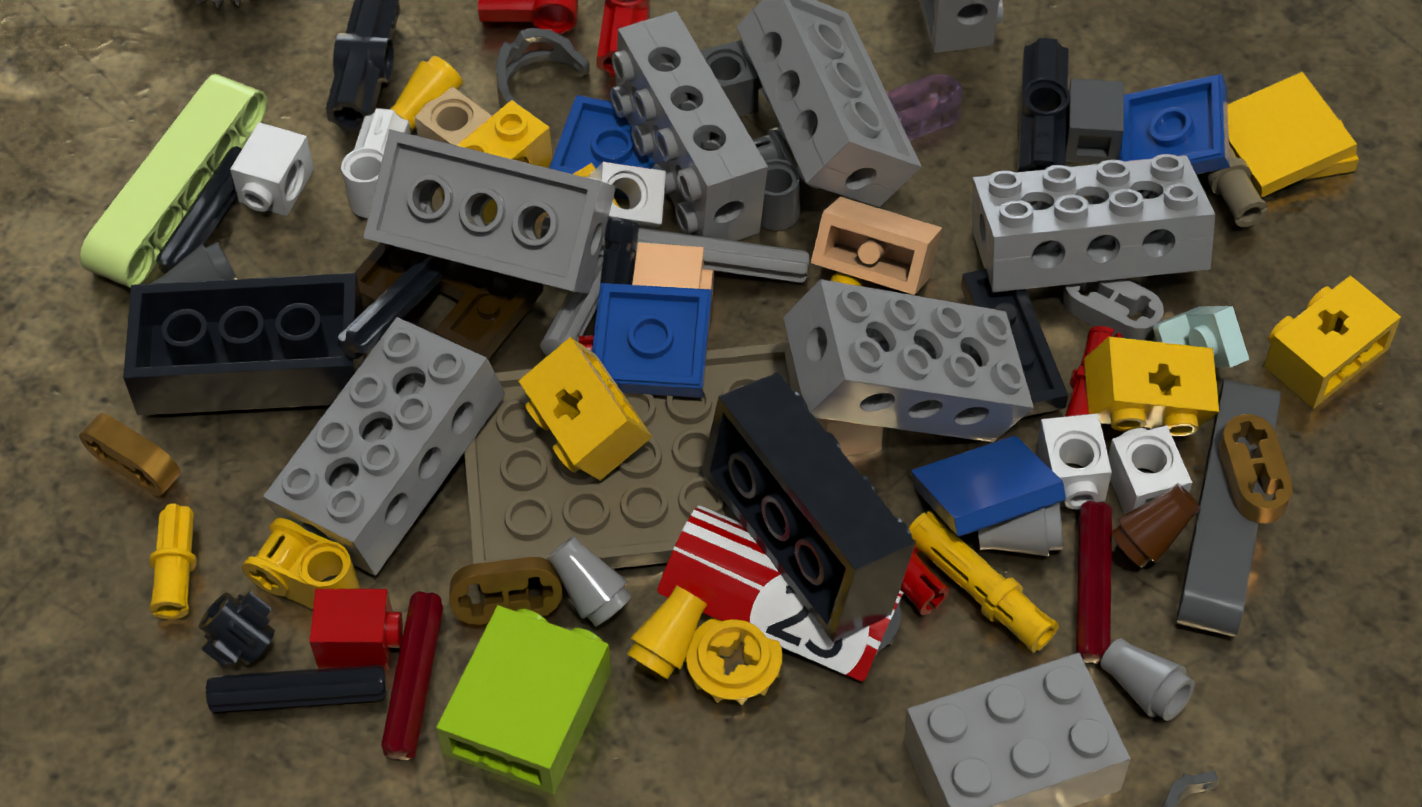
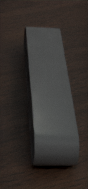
M1226 379L1223 380L1218 399L1219 413L1214 418L1198 502L1201 510L1196 514L1176 624L1234 637L1237 636L1247 594L1259 523L1247 520L1236 508L1219 455V444L1227 422L1241 414H1254L1262 417L1275 430L1281 391ZM1239 437L1237 443H1245L1251 459H1254L1258 445H1250L1246 437ZM1257 478L1253 493H1261L1264 496L1260 479Z

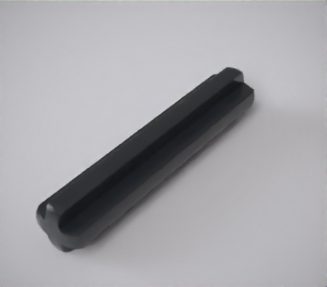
M234 146L229 149L157 255L158 269L164 274L202 243H206L236 198L237 192L230 168L242 148Z
M423 256L405 271L338 336V346L346 350L347 357L359 359L364 353H368L378 343L396 317L402 319L443 279V267L436 265L434 257Z
M381 665L220 675L207 679L205 693L207 705L213 712L381 701L386 697L387 678L384 667Z

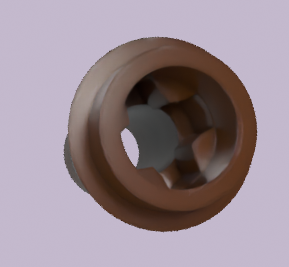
M1177 483L1169 491L1119 517L1120 525L1111 534L1125 554L1139 567L1143 568L1151 560L1156 563L1160 561L1192 517L1201 510V507L1193 496L1181 484Z

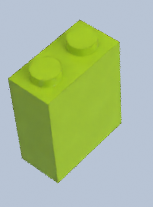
M497 605L436 727L442 754L554 795L612 672L609 644L603 642L600 637L588 630L574 628L570 631L550 624L544 617L528 609L513 611Z

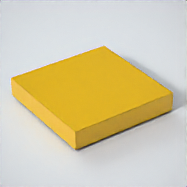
M1303 72L1228 104L1229 145L1237 158L1246 161L1251 170L1250 180L1261 198L1333 166L1334 163L1356 156L1357 143Z

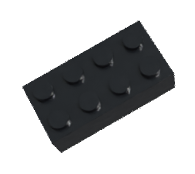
M356 273L131 285L123 379L137 415L331 405L363 363L364 354L359 359H351L347 357L346 350L338 346V336L364 312Z
M778 372L718 396L702 473L771 560L775 568L831 641H837L890 616L916 543L904 521L892 514L877 495L870 479L857 471L842 452L835 436L823 429L808 410L804 398L798 392L793 391Z

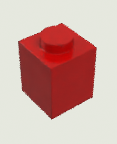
M315 589L309 643L317 668L381 665L384 667V670H390L392 648L401 647L403 619L401 612H393L388 590Z

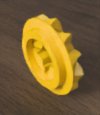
M716 618L707 620L696 629L686 655L687 670L694 681L696 689H703L711 694L717 703L722 699L736 700L743 705L748 698L759 693L765 696L769 686L776 678H779L782 664L780 642L766 638L765 634L758 627L743 620L720 621ZM742 642L744 662L748 666L738 664L734 672H730L729 676L725 675L724 659L720 655L730 657L734 650H738Z

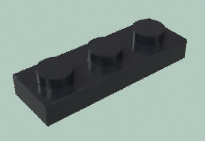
M987 269L963 273L961 289L968 305L1006 311L1034 406L1025 416L1066 408L1069 395L1026 289L993 292L988 280Z

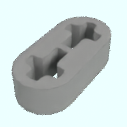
M1125 278L1064 285L1063 305L1073 316L1094 327L1106 326L1114 329L1112 336L1119 332L1123 338L1151 341L1155 338L1153 327L1156 323L1162 321L1164 309L1163 303L1153 292ZM1089 287L1097 290V292H1091L1088 297L1079 293V291L1085 292ZM1137 311L1146 314V317L1141 316L1137 321L1128 318V315L1133 316Z

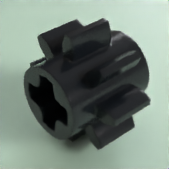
M251 591L244 597L239 594L236 598L229 593H224L208 608L199 623V629L206 633L204 637L207 639L201 649L223 667L229 661L235 664L238 659L245 665L252 663L263 653L274 636L275 630L268 625L270 620L267 618L272 608Z

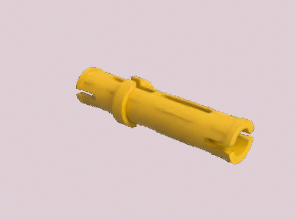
M928 511L927 514L925 512L912 522L909 530L913 540L916 542L915 546L956 584L968 592L982 606L981 613L991 622L998 620L1001 624L1005 625L1033 653L1043 649L1052 640L1059 628V624L1042 612L1022 593V585L1014 578L1006 579L994 570L972 548L939 521L931 511Z

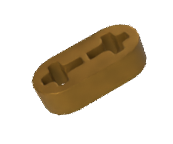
M98 414L79 434L83 445L96 459L155 496H161L181 475L177 463L162 448L108 414Z
M1241 414L1233 417L1224 428L1219 444V455L1234 504L1239 513L1247 520L1263 524L1277 521L1284 515L1293 489L1276 432L1268 421L1257 415ZM1239 437H1246L1250 445H1258L1254 459H1251L1245 443H1237ZM1257 478L1260 479L1263 491L1266 494H1274L1272 501H1264L1261 493H1253Z
M526 557L467 565L453 575L449 588V604L452 613L465 623L477 625L488 624L497 605L513 611L528 609L541 616H545L557 608L562 598L561 579L550 561L542 557ZM540 577V582L544 586L542 588V596L531 597L530 591L527 588L528 578ZM480 584L482 593H485L483 603L472 604L471 598L468 596L469 585Z

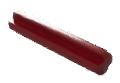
M1091 500L1081 505V512L1079 513L1076 653H1080L1084 663L1101 664L1102 657L1109 648L1111 641L1112 508L1106 502H1094Z
M418 591L410 597L381 742L384 756L390 759L407 761L411 760L416 754L443 612L441 596L433 592L425 593Z

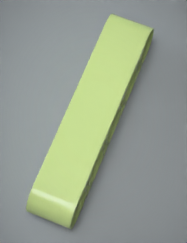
M211 75L90 230L81 248L80 262L82 267L131 288V285L142 284L157 265V255L229 149L234 146L243 149L258 122H262L267 106L265 93L221 75Z

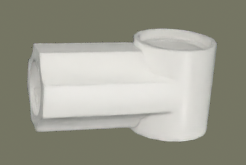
M376 108L372 115L365 116L354 150L347 154L342 161L341 170L349 206L352 212L360 217L368 218L389 129L411 134L409 121L398 116L394 110Z

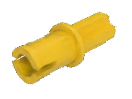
M177 503L167 504L165 509L159 513L156 550L149 557L150 567L154 569L152 600L149 611L153 612L152 615L167 620L180 619L188 614L190 572L197 565L196 556L191 553L194 513L189 506H180Z

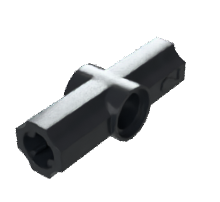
M354 0L346 33H339L336 37L333 51L334 79L326 104V114L328 121L337 124L343 131L360 132L365 116L372 115L375 112L382 83H388L391 79L394 64L393 36L400 14L399 0Z
M1038 38L1036 42L1025 45L1023 49L1021 106L1017 127L1019 133L1018 172L1045 170L1055 165L1065 166L1066 124L1070 101L1068 91L1069 49L1060 45L1057 39Z

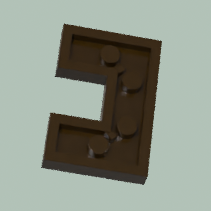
M380 242L354 272L357 276L363 305L369 307L415 262H418L423 256L432 255ZM432 256L435 258L436 265L443 267L444 270L443 279L434 288L459 301L434 330V334L489 359L544 292V286L542 283Z

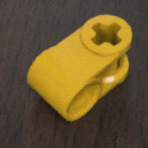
M275 518L269 526L270 536L255 557L249 556L242 564V571L245 576L259 588L276 596H284L313 609L315 589H360V583L351 557L344 546L309 532L295 522L285 518ZM338 575L336 578L330 581L321 582L323 579L329 576Z

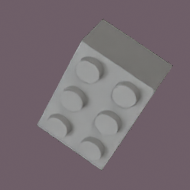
M1080 653L908 708L906 713L903 742L931 807H1074L1121 791L1131 760Z

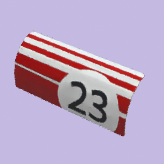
M697 506L687 520L657 588L658 594L669 598L675 587L679 586L707 604L702 613L720 621L743 620L758 627L765 634L766 638L779 641L781 647L859 681L866 679L886 629L903 595V592L899 590L890 616L832 642L742 523L703 506Z

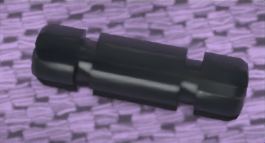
M611 218L608 220L605 240L610 241L609 249H604L601 283L632 285L636 252H632V243L637 244L639 224L637 221L622 218Z

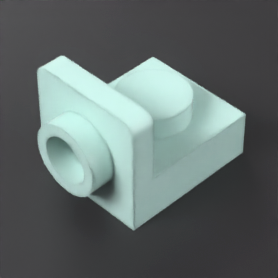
M1199 306L1156 323L1153 327L1157 342L1213 348L1215 367L1231 368L1249 360L1233 306Z

